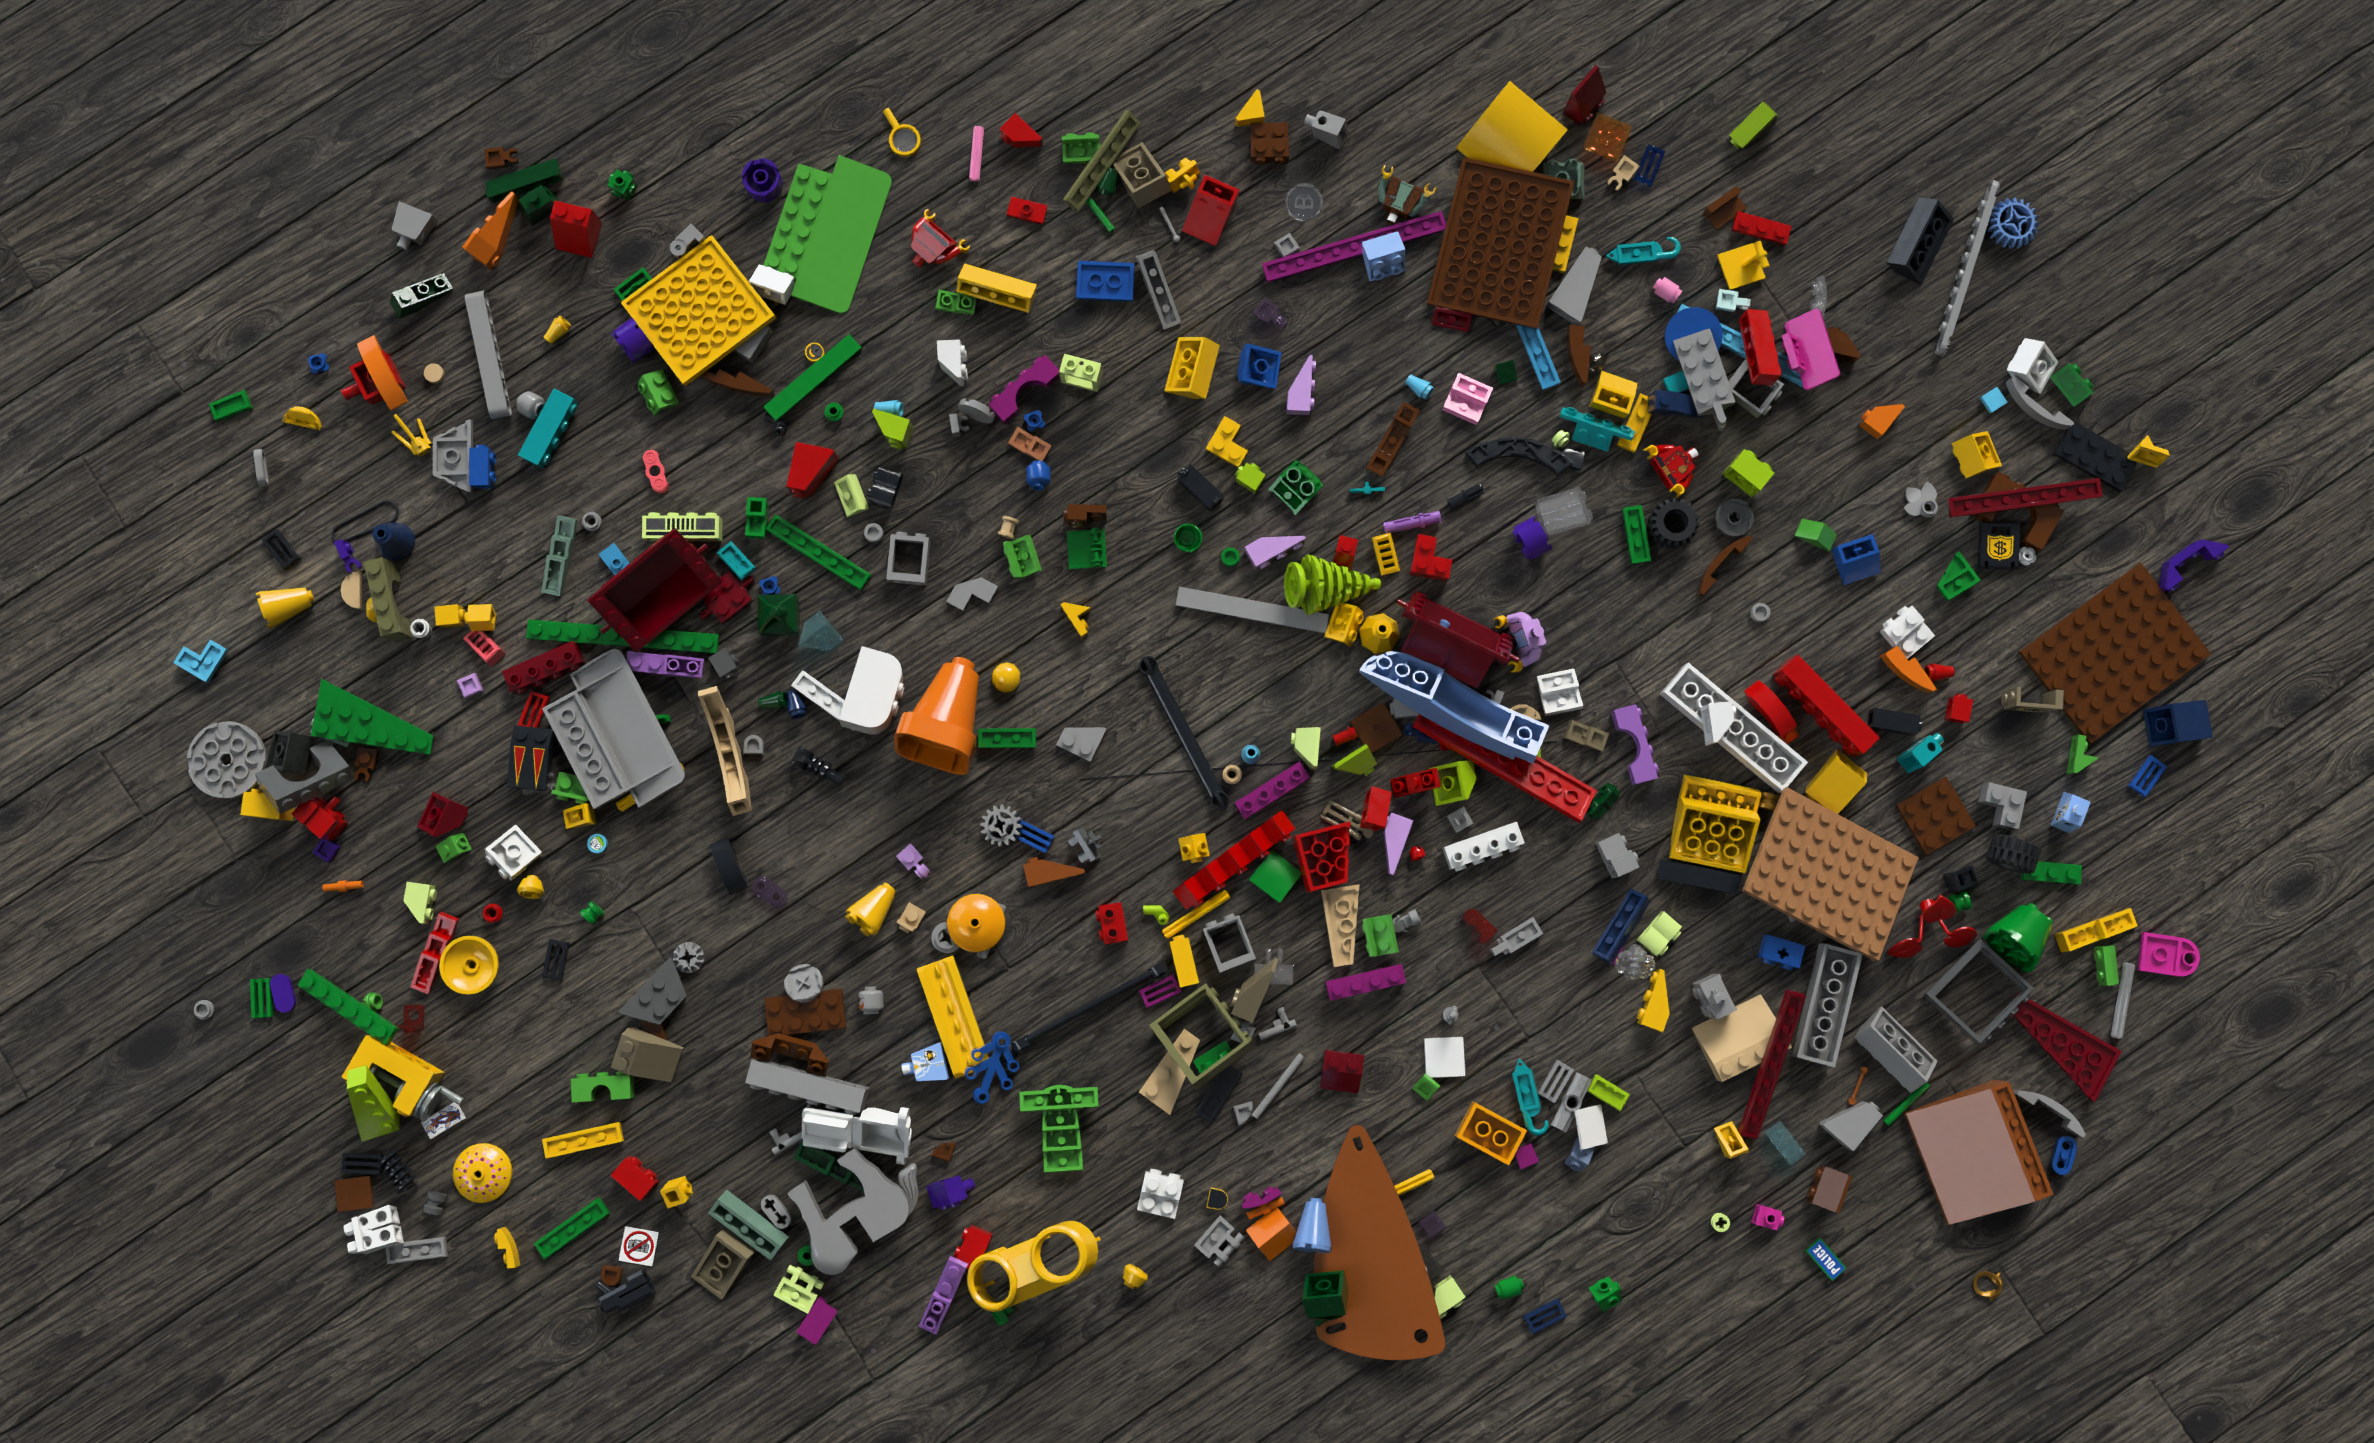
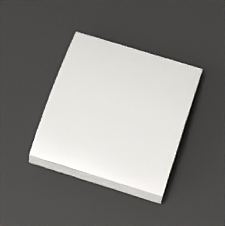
M1574 669L1537 676L1545 716L1583 709L1578 689L1579 684Z

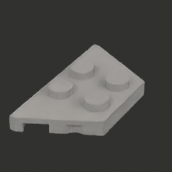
M466 420V423L453 427L444 434L433 437V476L464 491L473 493V488L469 486V448H473V421Z

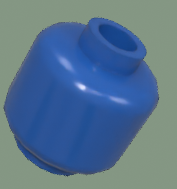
M1033 461L1027 466V485L1033 487L1034 490H1043L1044 487L1050 484L1051 469L1044 461Z

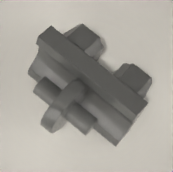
M1083 827L1074 831V835L1068 839L1073 849L1081 845L1084 850L1077 855L1082 864L1095 861L1101 857L1097 850L1101 848L1098 842L1102 838L1100 834L1095 836L1092 831L1087 833Z

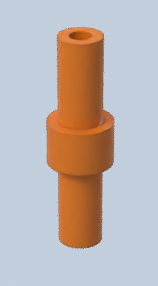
M343 880L337 883L323 884L322 889L323 892H348L350 889L363 888L364 884L363 881L348 882Z
M1280 1197L1260 1205V1207L1248 1211L1246 1214L1250 1220L1261 1214L1266 1215L1270 1213L1272 1209L1285 1204V1202Z

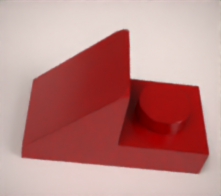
M1340 535L1333 563H1336L1337 566L1347 567L1348 571H1350L1358 539Z

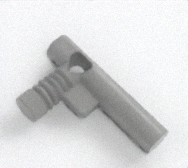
M1284 1007L1276 1009L1280 1019L1273 1021L1275 1027L1258 1033L1261 1040L1297 1027L1295 1019L1291 1021L1287 1019ZM1287 1022L1290 1027L1285 1029L1284 1023Z
M776 1128L769 1132L777 1145L772 1148L774 1155L803 1140L802 1131L791 1138L788 1133L782 1136L778 1135L779 1133ZM780 1143L785 1146L783 1149L779 1148Z

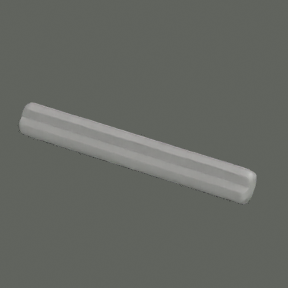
M2123 963L2111 1031V1037L2122 1039L2135 970V965L2132 963Z

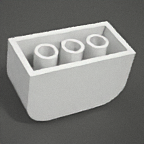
M861 647L839 717L842 727L867 734H879L888 728L892 717H896L899 705L897 701L898 698L902 699L905 689L901 665L894 656L867 647Z

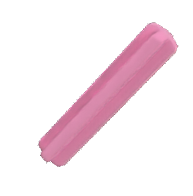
M975 126L973 129L969 179L973 182L980 180L984 128L981 126Z

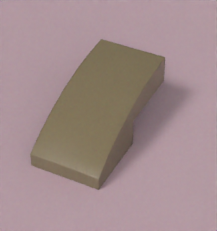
M1569 720L1563 738L1598 751H1603L1609 733L1574 720Z

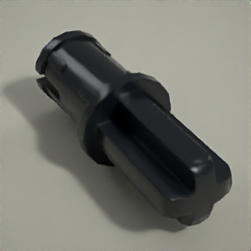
M1477 484L1465 491L1461 490V493L1447 499V503L1450 509L1454 510L1465 503L1469 504L1471 500L1484 494V489L1481 484Z

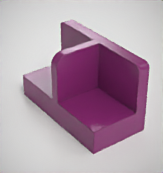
M822 1296L816 1300L796 1333L813 1344L818 1343L837 1313V1310L826 1303L827 1300Z

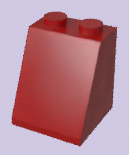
M555 200L550 216L555 249L593 258L602 226L601 220L592 209Z
M796 442L786 487L790 493L794 494V497L805 499V496L811 497L838 462L839 457L834 449Z

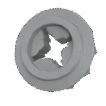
M947 922L937 925L931 936L934 947L943 953H951L957 950L959 946L951 938L952 945L947 941L940 942L944 937L942 930L949 934Z
M693 942L682 943L673 952V961L676 968L684 973L697 971L704 962L702 948ZM686 952H689V955H696V957L690 959V963L687 960H681L683 956H686Z

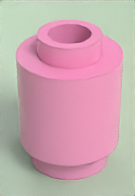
M1666 277L1663 280L1659 278L1653 286L1656 289L1654 293L1668 303L1672 302L1674 304L1682 292L1678 285Z

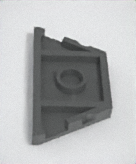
M669 957L617 1013L660 1025L687 996L673 959Z

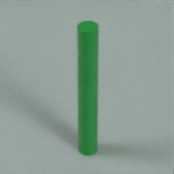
M1089 196L1086 203L1109 233L1115 230L1114 226L1093 198Z
M1926 1082L1913 1091L1883 1122L1890 1126L1930 1085Z

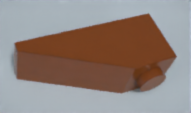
M1038 857L1028 859L1027 863L1023 864L1028 887L1086 874L1084 869L1046 860H1038Z

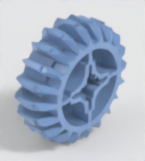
M2007 198L2003 202H1998L1997 206H1994L1988 222V225L1991 227L1987 229V232L1993 233L1990 238L1995 237L1997 239L1995 244L2002 242V248H2005L2007 245L2009 249L2014 247L2020 248L2022 245L2026 246L2029 241L2034 239V235L2038 232L2036 227L2039 226V222L2035 220L2039 215H2033L2035 208L2030 210V203L2024 205V199L2017 202L2016 198H2013L2011 201ZM2005 212V221L2000 224L2001 213ZM2025 224V232L2021 235V226Z

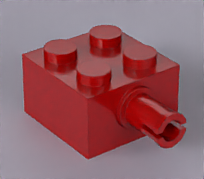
M382 350L397 383L401 386L402 390L406 389L391 356ZM363 360L349 367L356 383L341 389L342 395L347 401L361 393L364 399L371 405L384 400Z

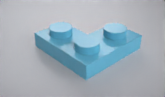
M213 640L208 642L201 655L183 646L173 663L209 683L229 650Z

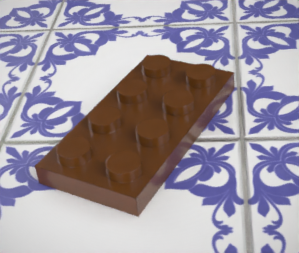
M843 989L821 991L816 999L804 1003L794 1001L788 995L764 998L768 1036L777 1033L789 1035L847 1027Z

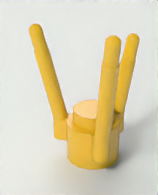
M397 414L394 415V418L412 440L411 444L395 431H392V434L408 447L414 455L417 454L420 457L431 450L429 445L432 443L427 437L421 420L418 418L417 422L424 439L421 437L415 438Z

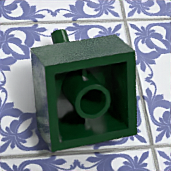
M796 594L757 595L759 635L762 637L800 635V601Z
M1344 1270L1305 1275L1302 1300L1307 1318L1316 1319L1314 1324L1317 1327H1320L1328 1320H1335L1346 1315L1349 1288Z

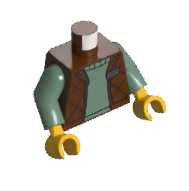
M1384 165L1382 167L1383 176H1381L1378 186L1379 201L1383 204V210L1388 212L1386 222L1395 225L1399 217L1407 220L1409 216L1414 217L1423 211L1431 198L1430 195L1436 192L1437 187L1433 189V192H1430L1428 190L1430 183H1428L1424 189H1421L1391 176L1393 167L1390 173H1386Z

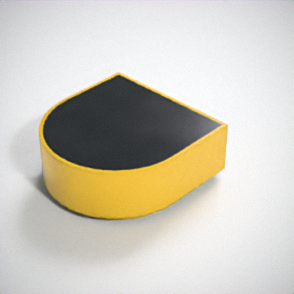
M1211 1187L1206 1207L1217 1210L1224 1208L1228 1202L1227 1194L1221 1189Z

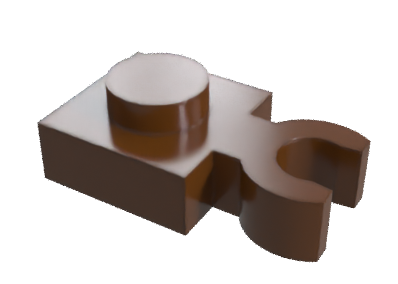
M503 147L484 149L486 168H506V162L518 164L519 160L517 158H511L513 154L518 153V150L510 148L505 152Z
M358 747L354 766H359L360 768L355 773V780H360V776L364 773L366 776L365 781H371L370 769H376L379 750Z

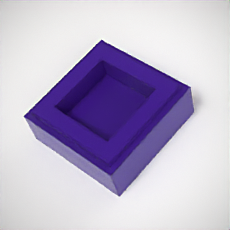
M321 839L312 853L331 863L341 846L333 841Z

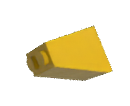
M1836 749L1806 786V796L1810 800L1817 801L1823 807L1839 814L1867 783V773Z

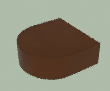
M603 1265L601 1281L609 1287L617 1285L622 1279L623 1267Z

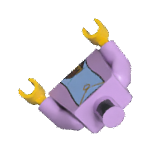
M1525 612L1507 615V617L1501 615L1493 619L1500 621V625L1495 626V628L1504 627L1509 623L1508 626L1521 659L1518 663L1514 661L1508 663V666L1515 665V669L1510 672H1520L1523 666L1526 667L1540 659L1542 648L1546 645L1544 629L1541 627L1538 618L1532 619Z

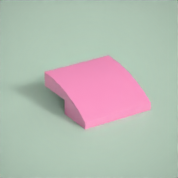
M1458 373L1442 410L1477 425L1493 388Z

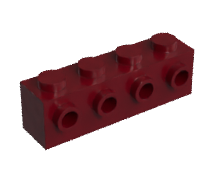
M571 641L502 671L509 691L513 694L522 695L527 693L528 689L533 686L535 688L541 687L552 678L557 680L564 677L566 672L578 670L586 662L578 643Z

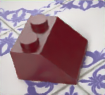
M1324 1050L1320 1089L1359 1093L1364 1055Z

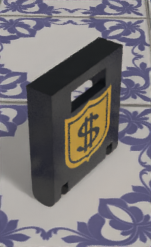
M1979 523L1978 569H1983L1986 561V569L2009 570L2012 562V569L2018 570L2020 524ZM1992 527L2007 528L2006 535L1991 534Z

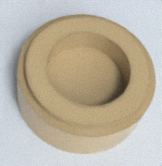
M433 363L426 366L424 376L429 382L436 384L444 379L445 372L441 366Z

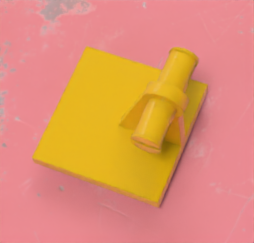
M1761 241L1717 255L1729 290L1766 278L1763 269L1770 265L1766 257L1768 255L1767 251H1764Z

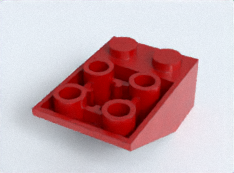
M1204 175L1182 232L1216 246L1237 202L1239 189Z

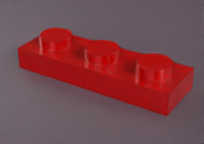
M1737 211L1731 231L1786 245L1792 226Z

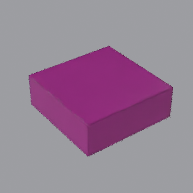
M1531 1143L1519 1147L1515 1153L1520 1169L1539 1162Z

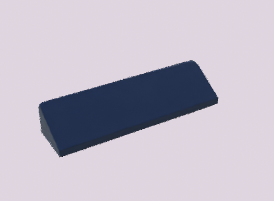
M1630 889L1591 953L1607 964L1612 965L1649 905V898L1640 892Z

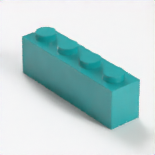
M553 388L518 456L542 469L545 465H548L551 460L550 454L553 449L558 447L562 432L567 430L571 415H574L578 409V402L574 398Z

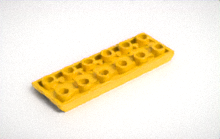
M950 956L917 968V972L952 1073L956 1079L965 1075L964 1071L967 1067L977 1065L988 1059L989 1055L988 1053L984 1054L983 1059L980 1061H975L971 1057L973 1049L981 1048L985 1044L955 958ZM980 1052L974 1054L975 1058L980 1056Z

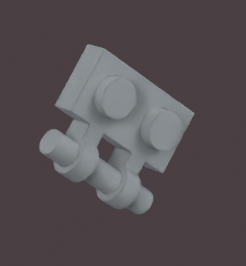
M1219 1215L1194 1246L1208 1258L1215 1253L1218 1257L1213 1262L1220 1267L1223 1262H1227L1228 1256L1234 1249L1240 1247V1242L1245 1237L1240 1232L1235 1237H1232L1230 1234L1235 1228ZM1227 1240L1229 1242L1227 1247L1223 1251L1220 1250L1219 1246Z

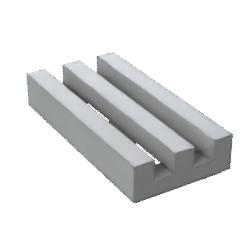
M1556 1059L1538 1090V1094L1555 1103L1574 1069ZM1561 1066V1069L1555 1077L1549 1090L1547 1091V1093H1544V1090L1548 1085L1549 1081L1551 1080L1553 1074L1555 1073L1557 1067ZM1565 1069L1568 1070L1559 1087L1557 1088L1555 1094L1553 1095V1097H1551L1550 1095L1556 1087Z

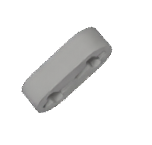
M775 1195L764 1197L761 1201V1208L772 1223L780 1229L789 1226L792 1216L779 1198ZM767 1199L769 1201H775L773 1206L776 1209V1211H774L772 1207H766ZM777 1212H778L781 1216L786 1215V1217H787V1218L785 1219L786 1224H784L783 1222H782V1223H779V1222H778V1220H779L780 1218H779V1216L776 1214Z

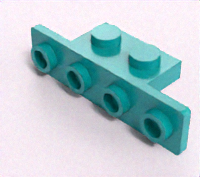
M1563 407L1559 416L1577 423L1572 440L1607 452L1613 435L1632 441L1635 431L1628 426H1619L1610 420H1601L1595 418L1592 414L1577 412L1576 409L1571 407Z

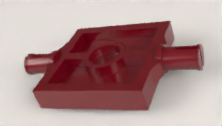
M731 571L721 577L723 582L703 597L707 608L698 614L700 618L704 621L713 614L722 624H725L751 604L753 600L749 596L746 587L755 582L752 576L749 575L741 582L735 578Z

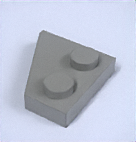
M1104 727L1064 728L1056 746L1091 762L1107 729Z

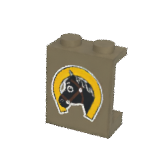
M2015 687L2005 690L2001 701L2002 705H2004V710L2052 713L2063 709L2064 690L2056 689L2043 693L2042 704L2021 702V687Z

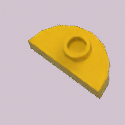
M304 407L290 408L283 416L282 422L316 430H320L322 427L316 414Z

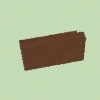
M1738 186L1731 189L1704 210L1703 214L1716 230L1735 218L1737 211L1743 212L1746 209V206L1738 197L1741 193Z

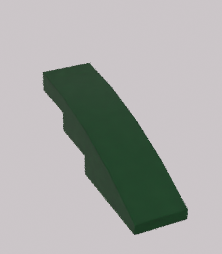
M802 1140L794 1159L864 1192L859 1178L851 1170L839 1164L837 1161L840 1158L839 1156L824 1149L804 1146Z

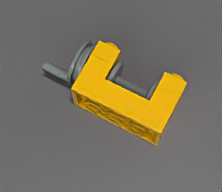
M371 1035L364 1037L342 1075V1078L347 1080V1071L367 1065L376 1079L380 1078L398 1088L393 1107L397 1109L396 1112L405 1117L408 1115H414L416 1118L420 1117V1120L423 1122L432 1115L443 1096L458 1105H461L464 1101V1098L443 1086H439V1082L445 1073L444 1071L393 1042L390 1045H384ZM383 1070H387L388 1072L394 1074L395 1076L401 1078L404 1081L402 1082L396 1079L395 1077L387 1074Z

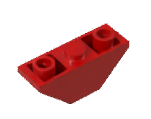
M1437 768L1390 779L1394 798L1422 793L1441 787Z

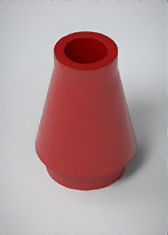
M1930 663L1924 667L1925 673L1932 682L1952 678L1955 674L1953 666Z

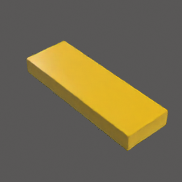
M1639 394L1625 425L1635 431L1632 441L1620 437L1617 446L1632 453H1635L1652 415L1648 414V396Z

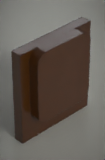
M371 1176L334 1181L337 1212L374 1207Z

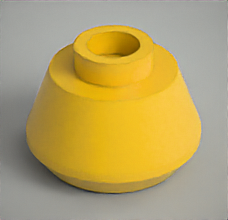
M528 875L527 878H523L517 888L519 895L528 899H538L544 894L542 881L534 875Z
M1132 1264L1125 1265L1122 1278L1125 1280L1124 1284L1131 1289L1139 1288L1148 1281V1275Z

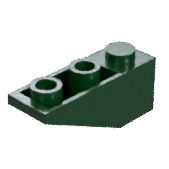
M443 273L392 292L390 304L400 319L418 312L453 291V287Z

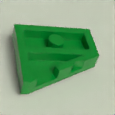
M1958 551L1936 588L1944 599L1949 602L1978 584L1981 580Z

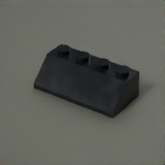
M1918 198L1886 262L1895 273L1917 284L1923 283L1954 220L1938 199Z

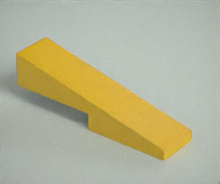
M2131 908L2054 935L2061 953L2069 952L2135 928L2137 923Z

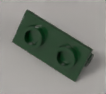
M1607 783L1594 796L1586 813L1590 814L1589 817L1593 821L1599 820L1607 811L1604 806L1605 803L1611 807L1620 798L1619 795L1621 793L1617 786Z

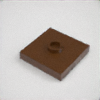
M1384 702L1350 721L1363 745L1367 744L1371 753L1402 736Z

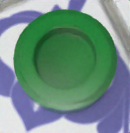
M1229 547L1223 550L1221 561L1225 566L1234 567L1239 563L1240 554L1235 548Z

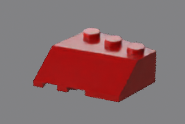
M1351 821L1292 837L1306 893L1348 882V850Z

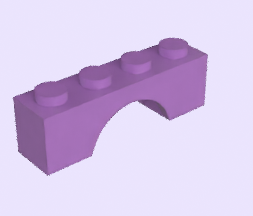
M1636 704L1613 710L1611 715L1615 729L1629 734L1637 746L1636 757L1627 767L1632 785L1657 779L1659 769L1657 764L1653 763L1652 756L1654 753L1652 746L1647 743L1646 737H1648L1646 727L1642 726L1641 719L1643 716L1641 709L1637 708Z

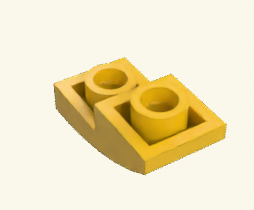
M506 1227L497 1229L495 1244H498V1249H506V1252H504V1263L507 1264V1268L520 1266L518 1250L511 1233Z

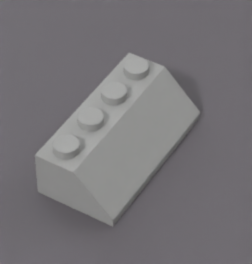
M1882 1006L1859 1028L1854 1037L1910 1093L1928 1081L1937 1063V1060Z

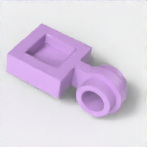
M911 843L896 856L909 871L915 866L917 869L914 872L921 879L929 876L930 870L924 864H918L923 859V856Z

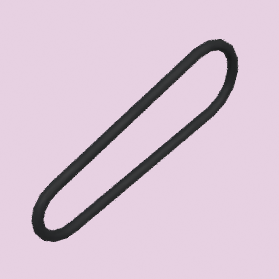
M390 500L381 501L335 526L332 530V538L334 541L338 540L335 537L337 528L384 503L392 504L396 509V515L392 520L383 524L393 523L399 515L398 506ZM375 527L358 533L356 535H353L349 538L344 539V541H349L351 539L373 531Z

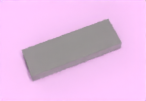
M446 1236L406 1241L404 1244L386 1247L387 1264L447 1257Z

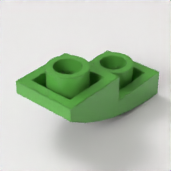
M938 290L935 310L974 314L976 297Z

